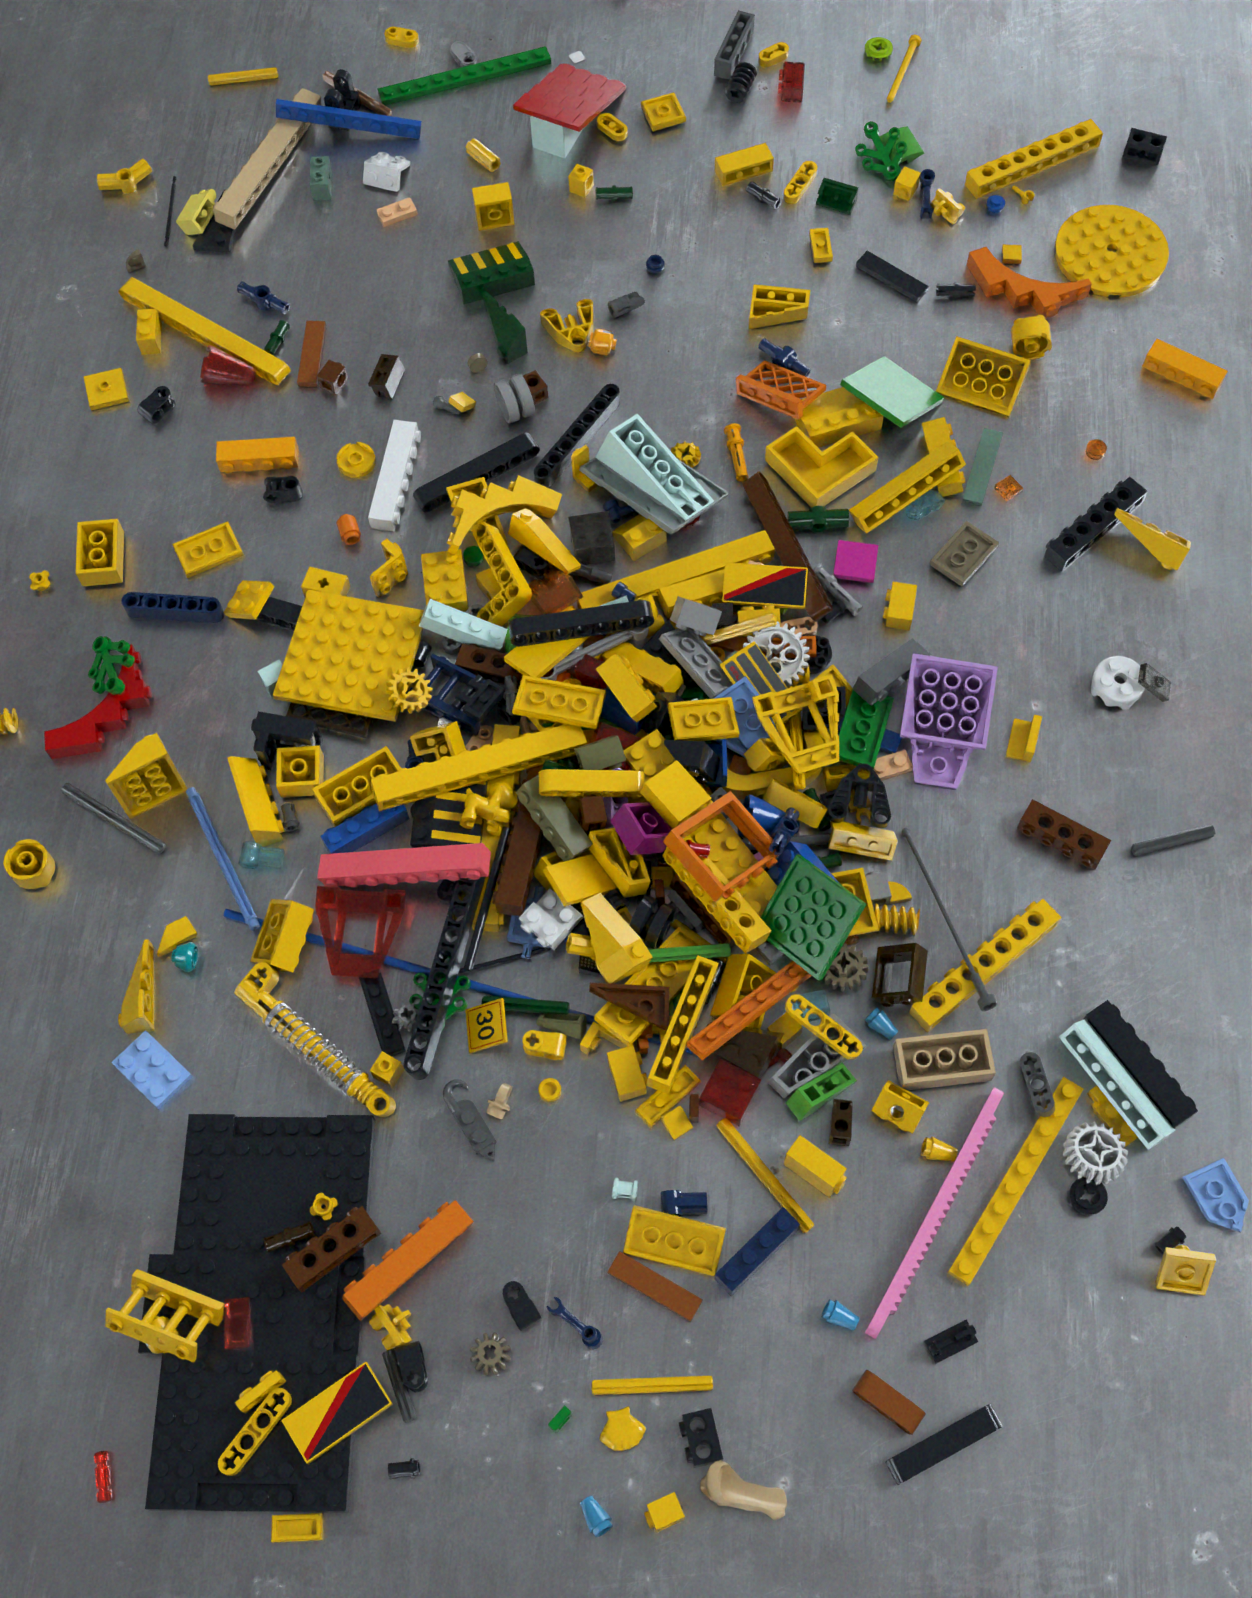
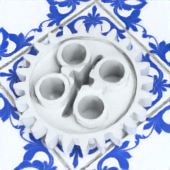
M777 621L775 627H768L760 630V632L755 631L753 632L754 637L748 635L747 640L749 643H744L743 648L755 641L760 650L766 653V658L770 664L780 669V672L777 674L788 686L792 685V679L796 682L799 681L797 674L804 676L805 672L802 668H808V663L805 661L810 659V655L805 653L809 652V647H803L807 640H800L801 632L796 635L794 634L795 627L788 630L787 623L782 628ZM773 638H780L782 643L774 645L771 640ZM786 644H790L789 647H786L784 650H782ZM780 652L779 658L776 656L772 658V653L776 655ZM787 653H793L795 654L796 658L794 660H788L786 659L785 655Z

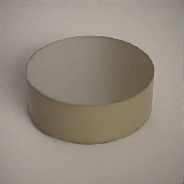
M476 353L468 359L467 364L472 372L478 373L487 367L488 361L483 354Z

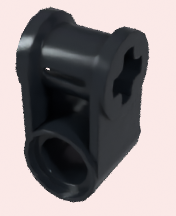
M160 386L145 400L141 401L137 412L152 424H157L175 407V400L170 396L171 392L168 387Z
M270 476L264 480L266 491L263 494V499L267 502H295L303 496V490L295 476Z
M523 545L513 556L520 570L527 572L538 580H544L549 577L550 568L548 561Z
M516 1281L508 1282L503 1288V1299L517 1327L522 1331L541 1319V1316L523 1286ZM510 1289L514 1291L519 1290L517 1299L513 1297L508 1298Z
M416 1341L395 1348L404 1384L413 1392L423 1391L428 1385V1376L420 1342ZM415 1374L421 1377L417 1379V1384L412 1382Z

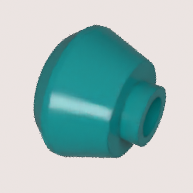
M193 942L178 945L172 951L171 961L175 963L177 968L191 972L197 964L198 948Z

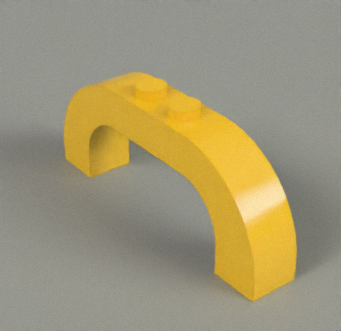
M819 731L803 734L804 749L824 744ZM788 767L749 775L736 774L727 768V787L722 788L727 793L731 791L737 799H745L748 794L763 799L772 779H777L794 788L793 768ZM823 767L805 772L806 786L817 779ZM712 787V788L716 791V790H718L720 787Z

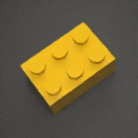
M107 519L77 522L76 576L81 585L93 586L123 583L124 531L119 520Z
M458 549L455 555L447 551L421 554L426 605L432 599L466 612L469 609L461 549Z

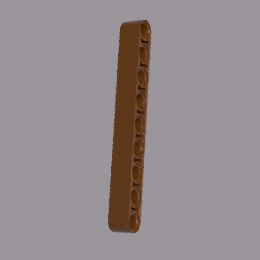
M758 471L743 482L742 485L783 566L808 568L805 609L811 619L817 622L833 611V607L767 479Z

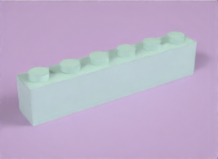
M1087 1019L1074 1023L1059 1036L1148 1150L1161 1143L1176 1131Z

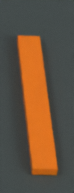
M791 961L686 1042L687 1048L701 1060H704L812 975L794 961Z

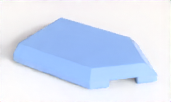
M1224 1158L1182 1177L1207 1221L1237 1232L1242 1231L1243 1219L1249 1200Z

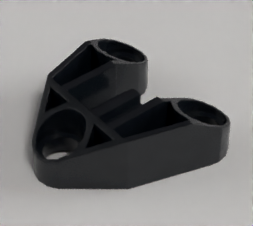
M860 764L841 779L829 804L827 817L835 823L843 822L848 812L851 789H855L853 806L858 809L866 808L868 791L872 792L870 822L876 828H885L889 825L891 819L885 785L870 765ZM866 770L870 776L867 779H861L858 776V772ZM839 809L844 813L837 817L832 814L831 810ZM875 815H883L887 820L878 822L875 819Z

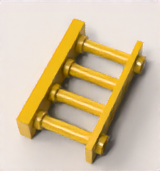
M136 1269L132 1274L131 1292L133 1293L120 1311L107 1308L105 1327L113 1332L122 1333L174 1354L180 1359H186L194 1363L197 1358V1343L195 1341L207 1323L219 1326L223 1320L224 1303ZM141 1297L153 1300L154 1303L142 1320L129 1316ZM166 1305L176 1309V1312L164 1329L151 1325L163 1306ZM185 1314H189L199 1319L187 1337L184 1338L174 1334V1330Z

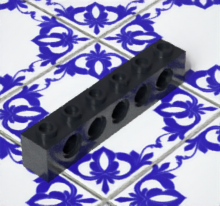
M1130 476L1125 481H1119L1111 493L1106 492L1098 504H1092L1085 515H1079L1072 526L1065 527L1058 538H1052L1047 543L1044 557L1061 572L1064 571L1121 522L1114 515L1117 508L1131 513L1144 502L1148 491Z

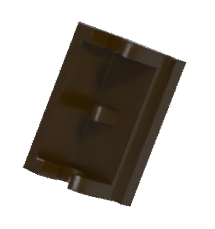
M381 354L368 383L376 396L380 397L381 392H383L387 399H393L405 371L399 356Z

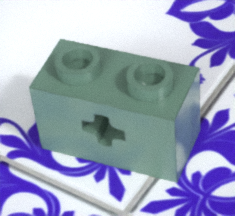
M329 156L310 158L309 185L313 200H331L332 168Z

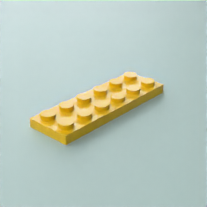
M679 926L659 948L705 944ZM696 959L648 963L645 969L634 973L625 984L670 987V1003L685 987ZM607 1002L594 1016V1020L629 1047L651 1024L610 1002Z

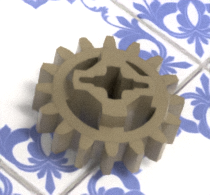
M844 943L843 948L840 949L824 976L825 984L832 983V989L834 990L837 986H840L841 992H844L845 987H849L852 991L854 984L860 987L861 980L867 979L866 973L869 971L868 965H866L868 964L867 957H863V951L856 952L855 945L849 949L847 944ZM844 963H846V968H844V972H842V967H844Z

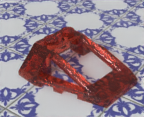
M317 886L315 909L332 976L378 977L404 915L406 890L383 889V892L341 890L340 887ZM328 911L338 912L334 945ZM347 913L378 915L373 955L341 953ZM393 914L384 941L387 915Z

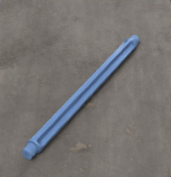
M194 787L188 788L186 790L188 801L197 816L242 912L245 923L249 925L251 931H255L260 928L257 921L258 917L205 809L200 794L197 793Z

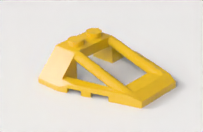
M832 674L773 693L772 691L752 697L758 719L763 728L797 774L839 762V693ZM827 700L830 734L816 703ZM808 706L824 744L796 752L780 714ZM769 717H772V720H773V722H774V724H775V727H774V725H773V723L771 722V720H770Z

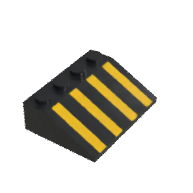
M488 780L415 801L410 840L411 847L482 843L484 819L477 815L472 829L462 827L460 820L465 810L466 790L470 788L473 793L486 798Z

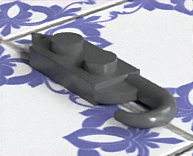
M451 1080L443 1089L444 1101L476 1155L481 1154L494 1161V1144L497 1142L474 1103L470 1100L456 1102L451 1094L454 1086L460 1085L464 1089H468V1085L462 1080Z

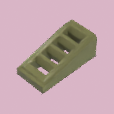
M541 1013L536 1021L538 1026L577 1039H582L587 1030L585 1014L568 1013L567 1015Z

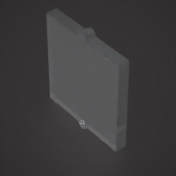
M303 867L287 893L285 900H292L313 908V913L317 914L331 889L325 887L317 879L318 872Z

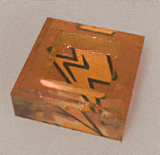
M1011 475L995 484L994 487L1006 501L1011 500L1023 491V487Z

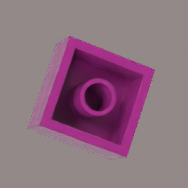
M649 802L623 804L610 820L630 855L662 853L667 847L663 841L672 828Z

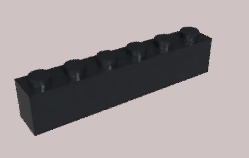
M1107 1000L1086 1014L1084 1019L1089 1021L1174 1129L1198 1112L1192 1098L1186 1096L1181 1090L1179 1082L1175 1078L1170 1077L1165 1071L1164 1064L1152 1055L1148 1044L1139 1039L1135 1034L1134 1027L1121 1017L1117 1006Z

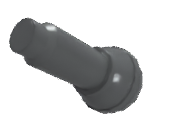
M442 396L434 398L433 406L436 409H445L453 414L460 415L461 412Z

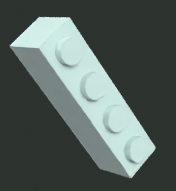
M432 599L426 605L419 624L422 628L468 645L475 644L480 648L495 649L497 651H500L508 630Z

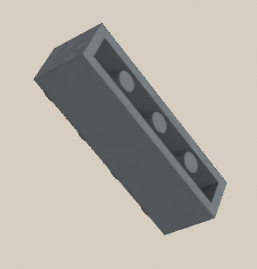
M912 638L858 676L853 690L869 705H873L877 701L881 702L889 692H895L903 682H908L913 653L927 656L931 654Z

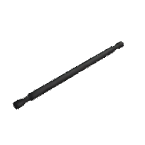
M173 176L164 242L166 247L168 246L176 176Z
M552 948L534 949L532 950L531 955L540 953L545 950H552ZM522 953L476 964L473 966V970L521 958ZM461 968L459 969L458 973H463L467 971Z

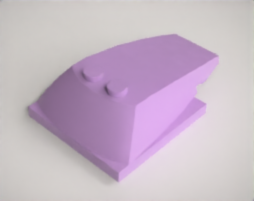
M913 653L900 737L909 738L912 745L915 783L956 790L966 769L970 754L974 749L985 751L998 666Z

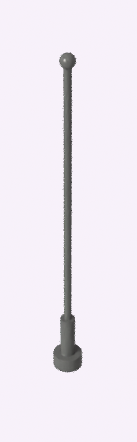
M904 828L902 829V835L906 836L970 970V978L980 997L977 1003L981 1011L991 1010L997 1006L998 1002L994 994H988L979 973L975 972L910 837V830Z

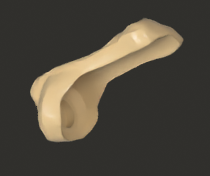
M719 1460L711 1464L707 1475L700 1481L701 1492L719 1506H731L748 1511H761L772 1520L785 1516L787 1499L783 1489L779 1487L769 1488L745 1482L733 1470L730 1464Z

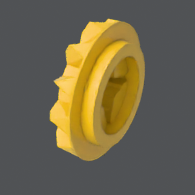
M684 440L683 443H676L674 447H671V452L674 456L689 467L693 468L700 462L701 453L699 446H695L693 442L686 443ZM689 451V455L682 458V453Z

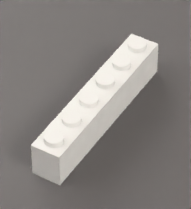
M393 421L368 516L371 529L394 532L396 524L400 522L399 511L404 506L405 498L403 495L404 491L408 490V475L412 474V460L417 455L416 444L421 439V431H418L417 422Z

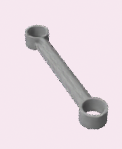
M648 627L641 632H634L632 630L616 632L565 657L551 669L553 672L551 676L541 678L556 681L558 674L629 639L643 640L648 636Z

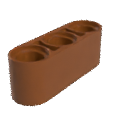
M865 1370L852 1390L856 1396L909 1435H913L926 1415L916 1404L869 1370Z

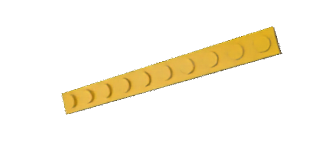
M1063 1076L1052 1094L1055 1102L1054 1113L1048 1117L1040 1116L949 1269L948 1273L964 1284L970 1285L1084 1088Z

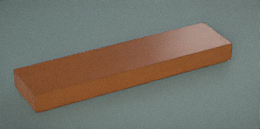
M306 321L297 379L298 386L317 387L318 385L317 375L321 365L326 331L325 321Z
M620 1251L607 1272L609 1275L690 1322L703 1299Z

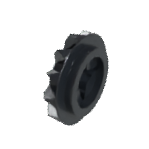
M1086 1177L1077 1179L1069 1191L1070 1203L1074 1205L1076 1211H1080L1085 1215L1099 1213L1105 1208L1108 1201L1105 1186L1102 1183L1096 1185L1094 1180L1087 1183ZM1084 1190H1087L1088 1193H1097L1091 1198V1202L1088 1199H1080L1085 1194Z

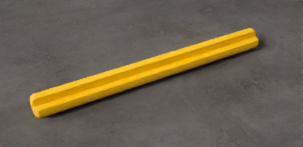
M801 712L789 719L791 742L796 752L803 750ZM793 769V782L796 790L805 789V772L797 774Z
M727 1118L721 1119L716 1125L719 1131L779 1204L799 1222V1228L802 1232L810 1231L814 1227L812 1220Z

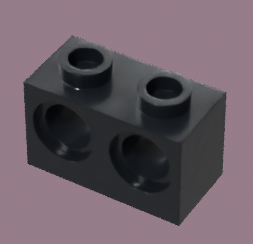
M1131 127L1122 157L1158 165L1167 136Z
M708 1408L683 1414V1421L679 1422V1428L682 1438L687 1437L689 1447L684 1448L687 1462H692L693 1467L697 1468L713 1464L715 1461H723L712 1409ZM695 1419H699L704 1423V1429L699 1433L693 1432L690 1428V1423ZM699 1445L709 1447L710 1455L707 1458H700L696 1454V1448Z

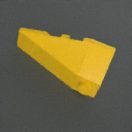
M149 939L144 940L121 1005V1013L118 1014L119 1026L127 1034L140 1033L145 1030L147 1032L154 1031V946Z

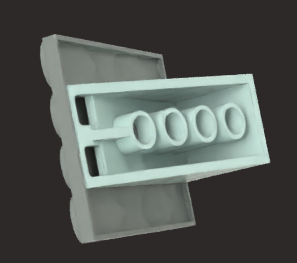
M638 414L610 430L596 457L582 465L579 469L597 485L603 486L619 500L625 501L646 519L649 518L665 532L671 534L679 531L680 528L720 503L729 494L677 459Z

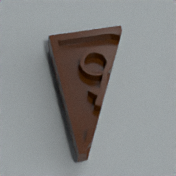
M590 982L589 992L663 1030L668 1029L670 987Z

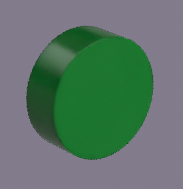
M469 546L463 552L464 562L468 566H478L484 560V555L478 546Z

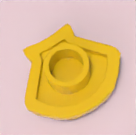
M630 1407L606 1411L608 1420L600 1434V1441L614 1451H625L637 1446L643 1438L646 1427L630 1414Z

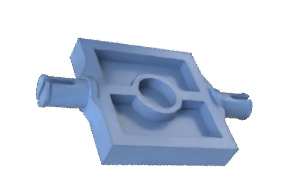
M539 886L535 887L534 897L527 899L525 910L533 902L536 904L540 900L544 892L543 887L540 886V890ZM511 915L507 942L524 945L521 957L530 959L532 947L543 946L536 940L538 937L534 933L529 935L520 927L522 924L519 920L520 916Z

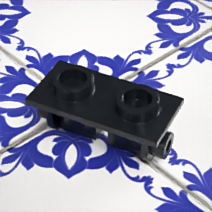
M966 1319L925 1340L924 1343L936 1364L979 1341L975 1336L977 1332L974 1326L969 1325Z

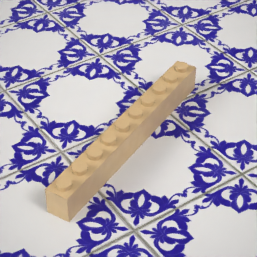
M301 88L299 93L294 95L293 101L321 105V96ZM277 118L274 127L269 129L266 138L259 143L258 149L250 155L249 161L246 165L242 166L239 175L233 178L228 190L226 189L219 202L215 203L213 212L216 222L234 230L237 228L311 123Z

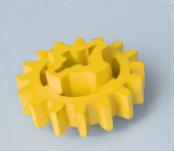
M409 667L404 672L402 669H399L396 674L393 673L386 684L388 686L386 694H391L388 701L395 702L394 708L400 706L401 712L405 709H408L409 714H412L414 709L420 712L422 707L425 708L432 698L430 693L433 688L428 687L430 680L423 679L424 673L418 675V669H415L414 672H411ZM412 687L413 689L406 694V691Z

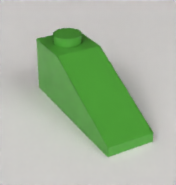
M841 1063L799 1087L787 1100L786 1104L798 1120L801 1121L826 1105L857 1080L846 1066Z

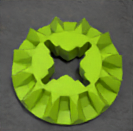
M874 37L865 44L867 57H872L873 60L877 58L881 61L882 58L888 59V56L892 55L893 45L886 38Z

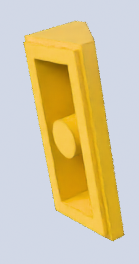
M849 764L823 767L827 792L837 789L841 779L856 766ZM860 770L858 776L861 779L869 778V773L866 770Z

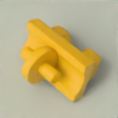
M941 188L936 190V195L930 203L934 208V214L936 216L942 215L952 225L956 224L959 216L965 210V206L962 203H956L953 200V195L949 192L945 193Z
M390 1304L385 1306L379 1305L374 1309L376 1314L369 1320V1323L375 1331H380L384 1327L387 1329L389 1334L382 1339V1344L386 1350L407 1345L412 1341L406 1331L411 1327L407 1321L412 1315L409 1310L402 1312L398 1306L392 1309Z

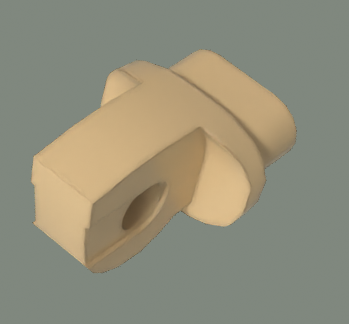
M506 1083L500 1086L496 1098L488 1099L487 1101L490 1103L486 1111L487 1114L501 1120L503 1119L506 1110L510 1111V1107L506 1103L513 1086Z

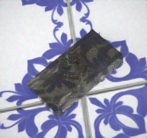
M1141 664L1138 683L1162 702L1169 701L1171 682L1149 664Z

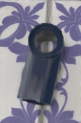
M679 1190L662 1191L661 1212L679 1217L689 1214H707V1192L682 1193Z

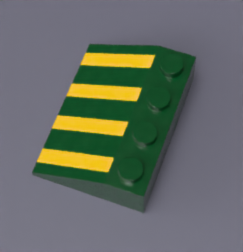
M519 241L448 260L464 305L483 300L484 291L494 297L535 285L534 269Z

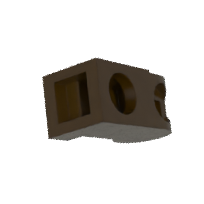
M833 1099L828 1144L849 1146L852 1137V1101Z

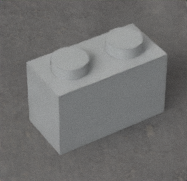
M678 596L670 620L676 623L675 627L687 631L689 627L695 629L694 633L701 636H706V633L714 635L722 611Z

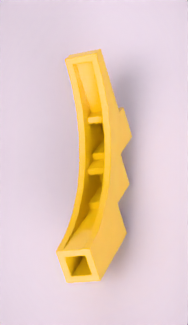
M519 475L514 482L511 481L507 489L490 482L487 489H482L480 496L461 490L458 496H454L451 507H453L451 515L455 516L452 526L455 527L454 533L450 532L446 543L449 544L447 552L455 555L464 537L473 529L474 525L493 516L515 513L526 508L534 514L551 519L558 509L562 494Z

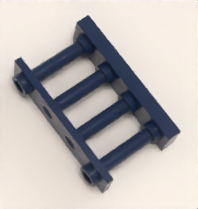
M432 654L430 657L433 670L425 679L430 680L428 687L432 685L441 672L450 676V679L437 696H432L428 705L425 708L422 707V709L439 718L444 717L452 722L457 721L458 725L461 726L460 729L476 737L480 730L479 722L461 711L463 705L456 710L452 707V704L449 705L443 701L458 681L467 685L470 679H474L476 675L449 662L443 656L439 657ZM411 687L410 690L408 689V690L406 691V694H407L409 691H411L413 688Z

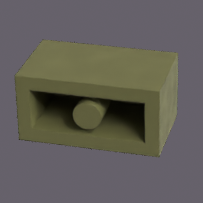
M613 735L574 749L581 770H601L609 767L611 770L622 766L621 762L626 761L618 735Z

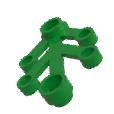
M873 121L867 122L864 126L865 136L872 139L877 151L867 149L864 144H858L855 147L857 156L870 157L862 161L863 169L865 171L872 170L883 173L887 180L895 181L901 173L899 164L903 154L907 152V144L904 141L896 144L897 153L891 162L889 156L896 140L900 138V130L897 127L889 130V139L884 147L878 135L879 128L877 123ZM871 158L882 160L884 165L873 163Z
M99 636L92 645L96 657L92 668L88 672V677L95 680L92 690L98 694H103L106 690L113 695H120L125 689V684L118 678L114 664H122L129 668L133 665L135 658L127 653L130 649L128 642L124 640L111 642L109 637ZM117 650L124 655H110V651ZM107 673L109 679L106 683H104V679Z
M417 973L413 981L417 987L425 991L428 978L424 973ZM461 975L457 978L452 996L460 990L465 991L470 988L471 981L467 976ZM424 977L423 982L418 983V979ZM445 978L440 979L438 984L443 983ZM467 980L464 986H460L461 981ZM413 994L409 1002L410 1004L413 1003V1008L419 1011L423 997L420 994ZM463 997L454 998L452 1004L448 1007L445 1020L455 1012H463L467 1008V1002ZM420 998V1002L414 1004L415 999ZM439 999L434 1000L432 1006L436 1005ZM463 1001L461 1007H456L458 1002ZM433 1020L428 1021L426 1027H429Z

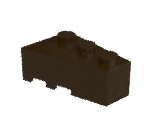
M745 1027L713 1053L758 1078L766 1072L784 1033Z

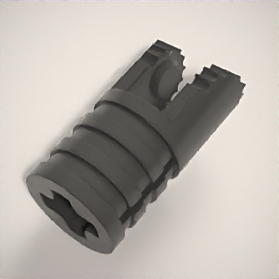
M632 292L609 301L608 309L612 317L616 318L641 307L645 300L637 292Z

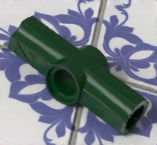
M814 506L809 511H788L787 514L788 522L792 529H810L812 532L819 533L827 530V528L849 527L848 509L826 510L823 506Z

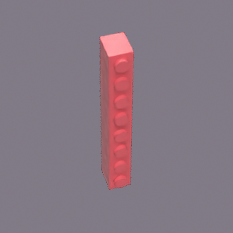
M483 843L321 854L317 879L330 889H336L338 886H377L381 883L396 885L398 882L412 884L418 883V881L438 882L443 879L457 881L459 878L476 880L480 877H488L491 852Z

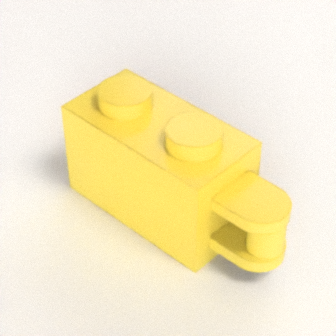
M201 190L199 194L190 196L176 220V223L186 235L202 234L214 214L215 190Z

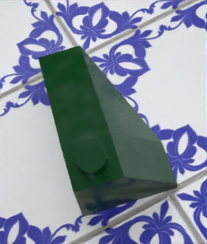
M484 291V306L497 345V352L501 358H505L508 363H511L528 353L525 328L512 313L508 315L504 306L499 307L497 300Z

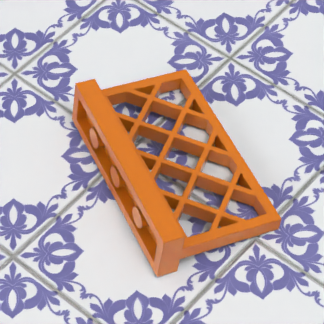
M766 360L746 376L740 374L736 377V391L738 395L796 419H800L803 416V409L826 391L825 384ZM765 368H767V369H769V370H772V371L761 372V371H763ZM776 376H786L783 378H776ZM767 377H773V378H774V379L763 380V378H767ZM791 382H801V383H800V384H793V385H792ZM789 383L786 386H778V384ZM809 388H816V390L807 391ZM804 389V392H793L794 390Z

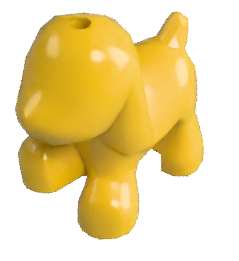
M498 782L492 785L486 798L473 793L468 788L466 790L467 798L464 803L465 810L462 814L460 825L464 828L472 829L478 815L486 820L487 833L496 836L500 835L502 826L499 822L507 823L510 819V813L506 809L513 808L518 803V799L515 797L511 786L506 782Z

